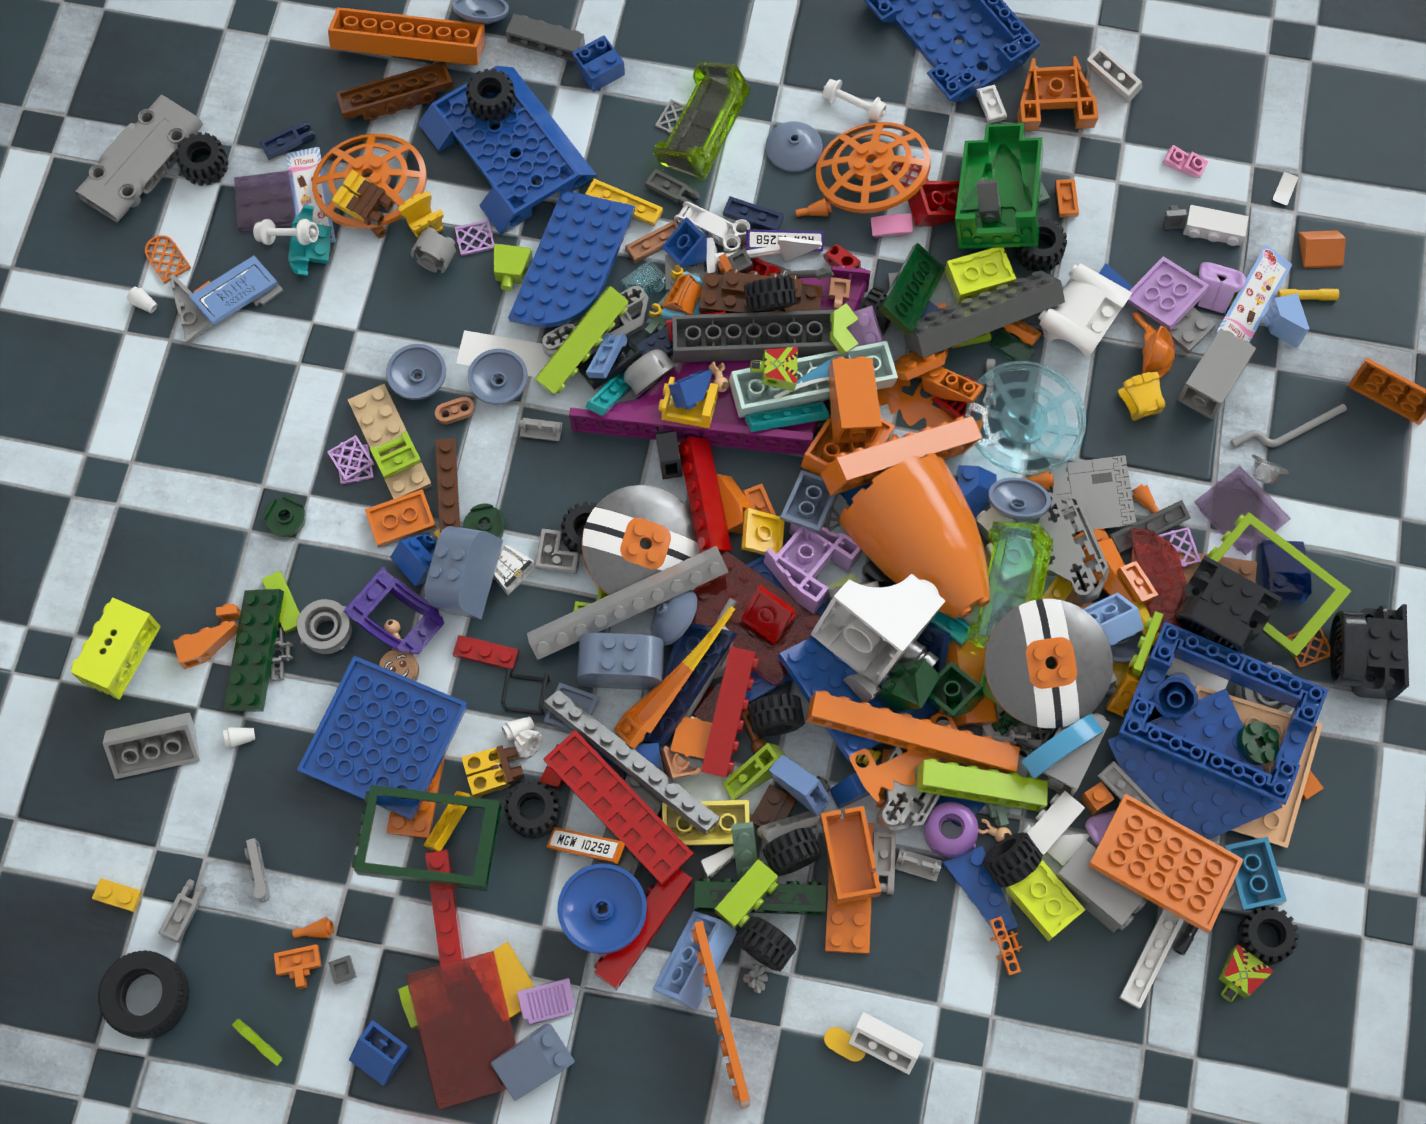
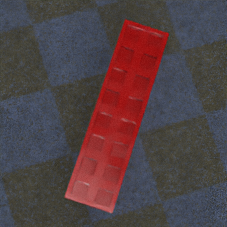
M576 730L543 759L617 839L625 843V847L661 885L694 855Z

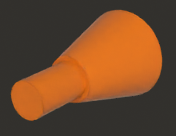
M823 198L806 208L797 209L796 216L829 217V213L832 212L831 204Z
M1049 470L1024 478L1038 483L1046 490H1050V486H1054L1053 474H1049Z
M1140 484L1132 490L1134 493L1132 498L1146 509H1149L1152 514L1159 511L1148 485L1143 486Z
M324 917L304 928L294 929L292 935L293 938L304 936L330 938L331 934L334 933V924L328 917Z

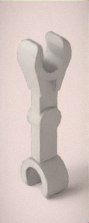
M987 359L986 394L982 401L983 407H986L987 400L992 401V408L996 404L993 392L994 359Z

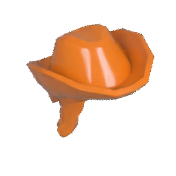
M1134 312L1132 313L1134 321L1146 332L1144 335L1145 346L1142 350V374L1158 372L1161 379L1170 371L1175 359L1173 338L1166 327L1160 326L1155 330L1145 322L1140 313Z

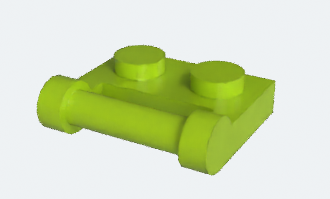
M407 431L401 433L402 436L387 443L369 448L384 479L422 462ZM404 443L406 444V446L380 457V454Z

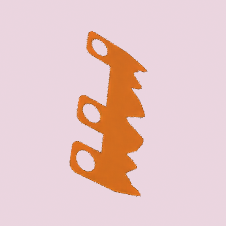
M922 382L919 383L913 397L901 392L903 386H899L898 394L900 400L892 397L882 389L877 391L879 407L887 404L891 414L901 410L902 417L909 426H913L923 418L926 419V427L930 426L931 429L942 422L952 423L953 421L946 412L932 405L934 395L927 399L921 397ZM972 404L983 413L982 419L975 421L980 431L988 416V410Z
M937 713L930 719L936 724L937 718L944 716L949 720V725L953 729L958 730L952 717ZM861 749L850 755V761L864 788L877 802H879L878 793L880 788L884 787L893 791L894 780L902 785H915V767H918L923 760L936 759L940 762V758L908 749L907 752L878 766L867 749ZM860 754L866 755L869 759V764L865 768H861L856 764V757Z

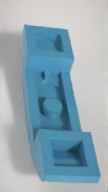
M1089 714L1024 758L1021 763L1033 779L1050 769L1055 763L1104 731L1094 717Z

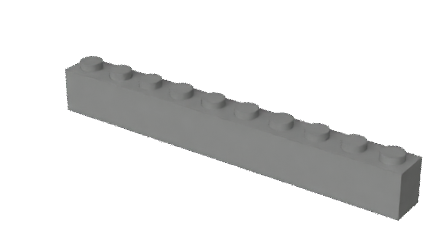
M717 546L528 632L529 644L537 660L580 641V636L583 634L600 632L728 573V569Z

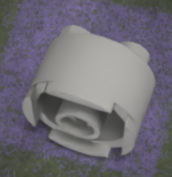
M428 227L427 230L421 232L410 254L412 258L415 255L418 258L417 263L432 272L441 270V273H444L456 253L455 241L450 237L438 234L435 229Z

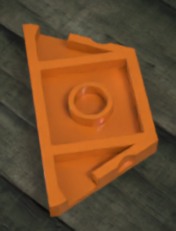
M945 349L924 358L915 352L904 354L898 360L893 361L897 376L901 380L908 381L945 364V358L948 353Z

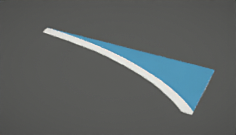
M832 357L797 380V384L801 381L803 383L796 386L795 390L813 383L829 380L828 367L832 359L836 357ZM784 389L773 397L779 398L792 391Z

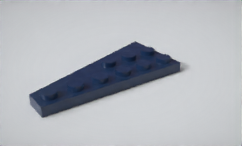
M696 623L690 624L685 633L674 643L663 680L695 649L713 627ZM724 629L719 632L652 732L645 734L643 741L659 743V746L666 745L732 644L737 633Z

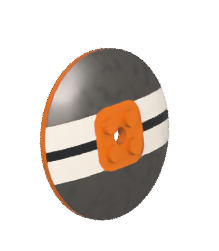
M634 485L610 493L591 511L582 533V555L587 571L596 585L608 596L700 554L691 510L675 495L654 486ZM641 539H647L650 542L649 549H643L640 546Z
M1038 599L1015 607L996 624L985 648L984 671L993 697L1010 716L1034 727L1060 728L1074 724L1089 715L1101 703L1112 679L1113 657L1111 646L1104 630L1088 612L1063 600ZM1048 657H1053L1056 660L1054 669L1046 667L1045 661Z

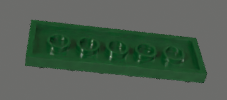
M916 243L909 252L878 310L906 336L910 335L916 327L945 268L919 243Z
M281 589L244 591L223 709L227 712L264 711L284 591Z

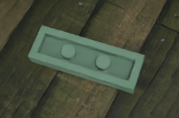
M753 822L731 825L738 881L757 861Z

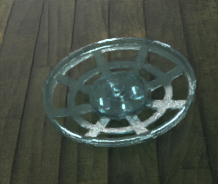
M1013 361L992 368L976 382L984 385L988 380L992 379L997 389L989 396L984 407L974 402H967L965 413L966 418L971 417V410L982 414L983 428L987 437L978 441L975 447L992 464L1016 474L1038 475L1061 467L1076 453L1085 434V408L1075 387L1062 374L1040 363ZM1012 370L1030 371L1028 382H1012L1006 385L1003 384L998 374ZM1038 373L1053 379L1062 386L1065 392L1055 398L1047 389L1036 385ZM1012 389H1026L1024 397L1012 399L1008 393ZM1033 392H1038L1050 402L1042 406L1039 402L1032 399ZM999 395L1006 404L1001 412L990 409L993 401ZM1069 398L1074 403L1077 412L1078 428L1066 427L1065 414L1060 404ZM1054 408L1058 415L1059 426L1048 424L1047 413ZM988 417L999 420L1000 431L994 434L991 433ZM1020 417H1025V418H1027L1028 421H1029V424H1028V425H1023V424H1021V423L1019 422V418H1020ZM1045 432L1056 433L1057 437L1047 448L1041 441V438ZM1064 435L1076 436L1070 451L1061 460H1058L1051 453L1060 444ZM1007 437L1015 443L1014 451H1009L997 441ZM992 444L1001 453L1011 457V466L996 460L986 452L984 447ZM1034 444L1040 451L1035 454H1021L1023 445ZM1045 457L1051 464V466L1038 470L1019 469L1020 460H1035Z

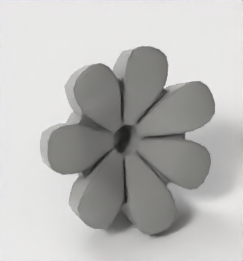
M753 964L752 971L743 977L744 982L748 983V986L753 988L755 993H761V991L765 990L763 981H768L767 974H763L766 970L765 965Z

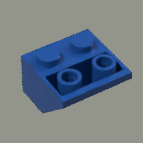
M605 35L572 52L583 79L593 92L625 75L624 61Z
M428 532L400 540L390 558L415 586L424 584L437 542Z
M372 1020L359 1037L349 1061L385 1087L412 1049Z

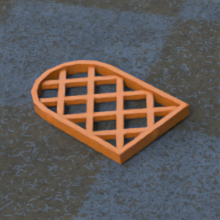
M158 235L147 242L145 246L147 260L150 261L164 284L171 279V277H168V274H174L177 277L191 268L176 243L170 237ZM160 239H166L165 244L159 243ZM150 245H155L153 251L148 250ZM157 247H164L163 252H157ZM167 247L173 248L172 254L165 253ZM176 249L180 255L175 254ZM155 254L161 255L160 261L154 260ZM164 256H170L169 262L163 261ZM173 257L180 258L178 264L172 263ZM182 259L185 261L187 265L181 264ZM153 263H159L158 268ZM161 265H168L167 270H160ZM171 265L177 266L176 272L169 271ZM160 273H165L164 279Z

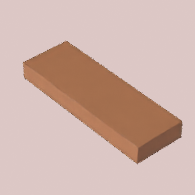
M674 220L626 245L625 250L634 264L663 250L662 245L679 225Z

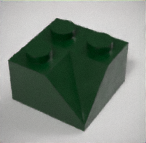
M925 659L897 663L891 669L888 679L882 684L878 697L893 712L920 709L929 697L940 675Z
M950 661L938 673L940 678L927 698L926 703L939 714L955 718L971 712L985 697L983 686Z

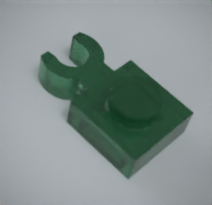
M1004 710L999 714L1001 718L998 719V722L992 723L991 726L995 732L999 731L1001 735H1004L1008 732L1011 725L1016 727L1021 722Z

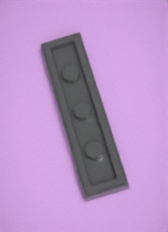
M1180 500L1137 521L1136 525L1126 526L1108 536L1110 539L1112 538L1118 552L1121 553L1191 519L1183 500Z

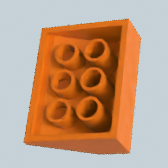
M1365 358L1347 387L1420 425L1426 418V389L1369 358Z
M830 415L804 454L801 467L815 475L821 476V473L827 468L826 465L834 461L836 455L844 452L846 455L851 454L853 450L860 447L867 449L876 442L885 443L894 430L895 425L881 418L882 427L873 442L833 444L832 419Z

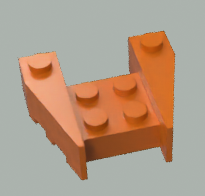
M1073 56L1070 66L1036 68L1035 58H1032L1017 112L1018 123H1024L1025 131H1038L1041 123L1040 110L1073 108L1075 129L1095 127L1098 120L1097 100L1092 95L1089 88L1090 85L1087 79L1085 80L1076 56Z

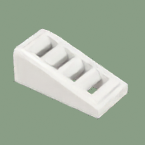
M731 846L701 860V866L707 878H712L735 858L734 847Z

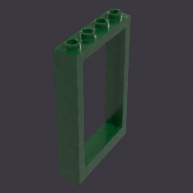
M376 785L370 786V791L366 792L364 803L367 804L366 811L362 812L360 825H363L361 834L358 833L356 839L358 851L357 855H354L352 859V868H354L357 875L480 891L488 890L502 809L500 801ZM378 796L485 809L474 875L468 876L365 863Z

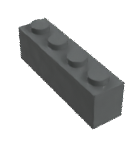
M513 14L506 30L508 43L573 62L576 61L572 52L585 46L583 33L563 28L560 25L548 24L542 20L531 19L525 15Z

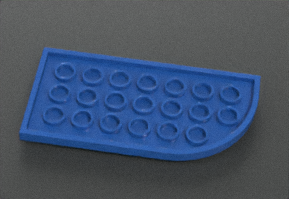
M562 190L509 314V321L531 327L546 328L569 323L585 314L600 297L634 215L635 206Z

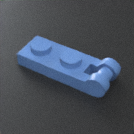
M605 335L586 371L589 378L607 377L622 346L627 344L626 335Z

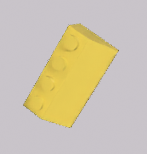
M749 800L700 801L720 817L719 823L704 835L662 802L663 822L686 846L733 844L731 825L750 822Z

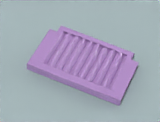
M569 978L517 991L523 1020L528 1019L529 1025L573 1014L571 1008L575 1007Z

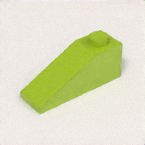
M767 743L728 777L722 785L733 800L740 798L771 779L773 776L769 769L785 753L780 746Z

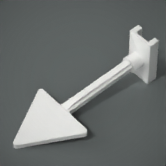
M713 237L707 238L706 260L708 274H718L717 263L721 262L719 256L726 254L728 258V256L736 253H717ZM778 237V247L746 251L750 259L782 254L784 261L788 262L821 247L822 242Z

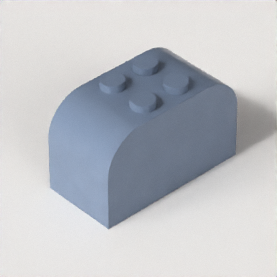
M455 526L444 528L438 537L425 582V597L429 605L448 614L482 619L503 540L487 531Z
M587 633L581 635L577 668L579 687L653 690L658 684H662L664 641L655 636L640 634Z

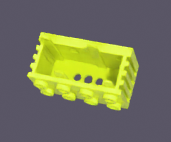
M112 598L110 603L105 605L101 619L94 624L93 633L84 642L82 652L73 661L70 672L84 685H88L93 689L96 688L98 691H103L105 694H110L113 698L120 700L161 626L149 613Z

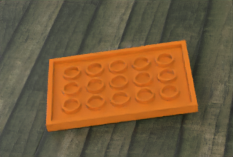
M1125 793L1088 866L1208 934L1217 919L1244 859Z

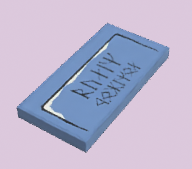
M252 256L189 295V299L214 326L276 287L278 283L258 259Z

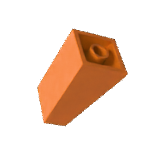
M858 356L854 359H846L844 357L832 359L828 367L833 444L873 442L882 427L873 360L864 356Z

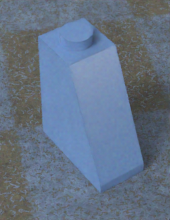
M785 755L776 760L769 769L774 780L817 817L831 802L820 780Z

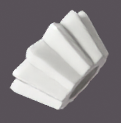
M529 729L520 732L514 741L519 756L525 759L533 756L543 743L541 741L543 736L539 732Z

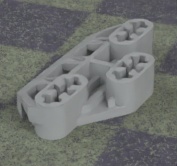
M633 286L620 293L629 301L626 305L628 309L621 317L617 316L615 318V325L611 330L620 326V321L623 326L611 333L605 331L601 336L603 339L606 334H613L614 336L625 334L627 337H630L644 328L649 298L642 287ZM585 314L569 323L561 325L543 337V349L548 357H552ZM641 314V316H639L638 318L632 320V318H634V317H636V316H638V315ZM600 344L596 348L593 346L589 353L592 355L597 352Z
M1048 492L1051 499L1050 506L1057 522L1054 523L1052 521L1049 511L1039 518L1032 542L1035 553L1046 575H1057L1070 582L1079 601L1090 603L1099 598L1110 571L1079 498L1069 494V498H1065ZM1063 503L1067 504L1069 509L1073 508L1074 511L1063 515L1062 512L1065 511ZM1076 523L1079 532H1084L1085 535L1073 539L1072 536L1076 533L1072 524ZM1045 545L1052 561L1051 565L1048 564L1041 546ZM1086 547L1090 557L1094 556L1095 559L1084 563L1083 560L1086 559L1082 548ZM1097 571L1098 574L1102 573L1103 576L1098 586L1094 588L1093 584H1096L1097 581L1093 572ZM1076 572H1079L1081 574V578L1087 590L1086 592L1082 590Z
M940 720L936 724L949 725V721ZM894 747L885 762L901 755L902 751L904 753L907 752V749ZM940 758V763H948ZM915 767V785H902L894 780L893 791L886 789L887 799L877 814L876 822L880 828L885 829L889 833L923 825L940 797L937 794L926 793L921 801L922 806L912 801L913 798L918 799L922 793L916 791L918 767ZM899 798H900V803H901V804H899L898 806L895 807L894 812H893V813L891 814V816L889 817V820H890V821H888V820H887V818H888V815H887V814L890 813V812L893 810L894 805L898 802V800H899ZM909 813L912 814L911 824L897 825L899 822L903 824Z

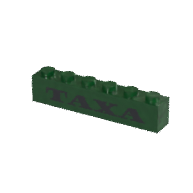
M700 878V881H695L694 911L715 912L718 904L738 882H734V879H721V882H713L711 878ZM787 881V884H779L772 894L767 892L762 898L764 903L757 911L753 909L750 912L825 915L826 885H821V882H808V885H800L799 881Z

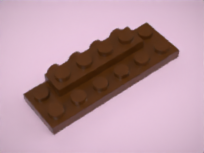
M439 62L336 92L344 120L355 118L362 114L364 120H375L378 116L385 114L393 115L396 111L405 108L412 109L414 106L422 103L430 104L433 100L437 99V92H444L454 87L445 62Z
M730 269L728 272L724 271L723 275L704 273L699 312L715 313L725 311L726 314L758 313L747 311L744 285L751 281L779 277V275L770 273L768 276H763L756 271H750L748 274L740 273L737 269ZM790 275L788 277L794 278L797 303L788 308L764 312L820 310L822 286L803 284V280H800L799 277Z

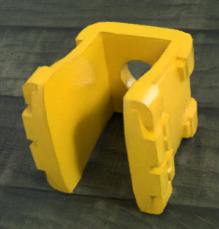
M428 191L413 196L414 199L409 198L404 201L405 204L399 206L400 214L406 218L407 224L417 239L421 232L427 230L428 227L435 229L438 233L444 230L442 227L443 211L440 209L432 213V196Z
M1147 372L1134 376L1123 382L1124 387L1118 390L1119 397L1129 409L1133 421L1159 414L1165 408L1158 372Z

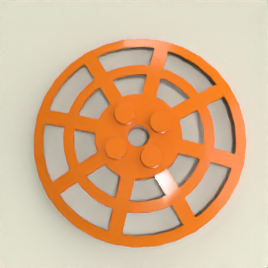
M873 122L856 126L837 136L823 150L816 165L818 187L827 201L845 211L876 213L891 209L910 199L925 183L931 168L929 148L925 140L917 132L901 124ZM883 128H892L906 132L908 135L901 137L893 132L882 130ZM868 129H874V131H868V132L860 133V134H858V135L853 136L852 138L849 137L850 135H853V134L858 133V132H860V131H864V130H868ZM872 135L871 141L860 144L856 141L860 138ZM880 135L895 139L888 144L879 141ZM917 139L923 148L924 160L912 157L908 141ZM840 141L844 142L832 159L824 161L835 145ZM848 145L854 149L849 156L839 157ZM902 145L906 156L894 155L892 149ZM875 159L872 163H868L869 160ZM848 163L850 170L841 176L838 172L837 164ZM895 163H904L902 169L894 176L891 171ZM832 166V173L836 182L828 190L822 180L821 168ZM910 166L922 167L916 180L906 189L900 180L906 175ZM854 176L862 180L863 184L858 186L847 181ZM883 177L888 180L884 183L870 186L871 181H876ZM843 186L850 191L861 193V202L845 201L834 194ZM891 186L899 193L889 199L869 203V193L882 191Z
M366 134L350 138L332 148L318 163L312 179V192L315 202L327 218L345 227L370 229L388 225L399 220L403 215L400 214L399 208H397L395 211L383 215L384 219L380 226L372 223L367 225L359 219L344 217L334 212L336 207L333 201L328 206L324 204L319 196L317 184L328 181L329 189L332 195L335 196L337 189L335 188L334 180L343 178L346 180L352 169L362 177L367 173H372L370 177L363 178L383 188L386 194L399 207L405 204L398 194L405 186L407 177L419 179L418 185L410 197L414 199L413 196L419 193L422 194L425 191L427 170L418 150L407 141L387 134ZM367 140L366 144L354 146L345 152L341 150L351 144ZM375 140L393 141L402 146L394 149L384 144L375 143ZM379 148L389 151V153L380 157L373 155V149ZM365 149V155L357 158L349 155L357 150ZM411 150L417 158L420 172L408 170L406 161L401 154ZM333 155L337 156L330 167L329 173L319 176L326 162ZM396 157L401 164V169H390L387 162ZM342 160L348 163L345 171L335 172L336 167ZM391 176H401L396 187L391 189L388 186Z

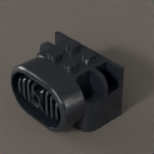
M1205 555L1181 595V605L1175 614V619L1185 630L1243 654L1249 643L1255 640L1263 630L1282 598Z
M1402 604L1397 610H1389L1386 606L1381 605L1377 609L1365 608L1360 612L1341 610L1335 614L1330 630V671L1335 684L1351 686L1352 692L1358 697L1394 700L1409 687L1407 604Z

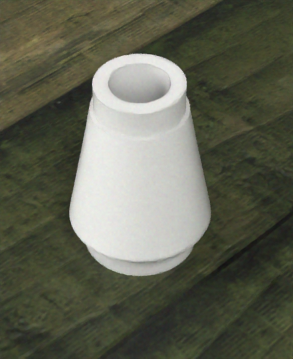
M135 286L127 295V300H129L130 304L149 313H153L158 306L142 288Z
M529 716L505 722V725L501 728L506 740L509 742L515 741V738L523 730H531L535 726Z
M228 727V730H223L225 747L231 746V748L255 740L254 728Z

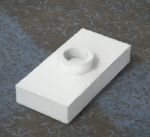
M995 84L977 89L976 94L988 124L1006 120L1007 114Z

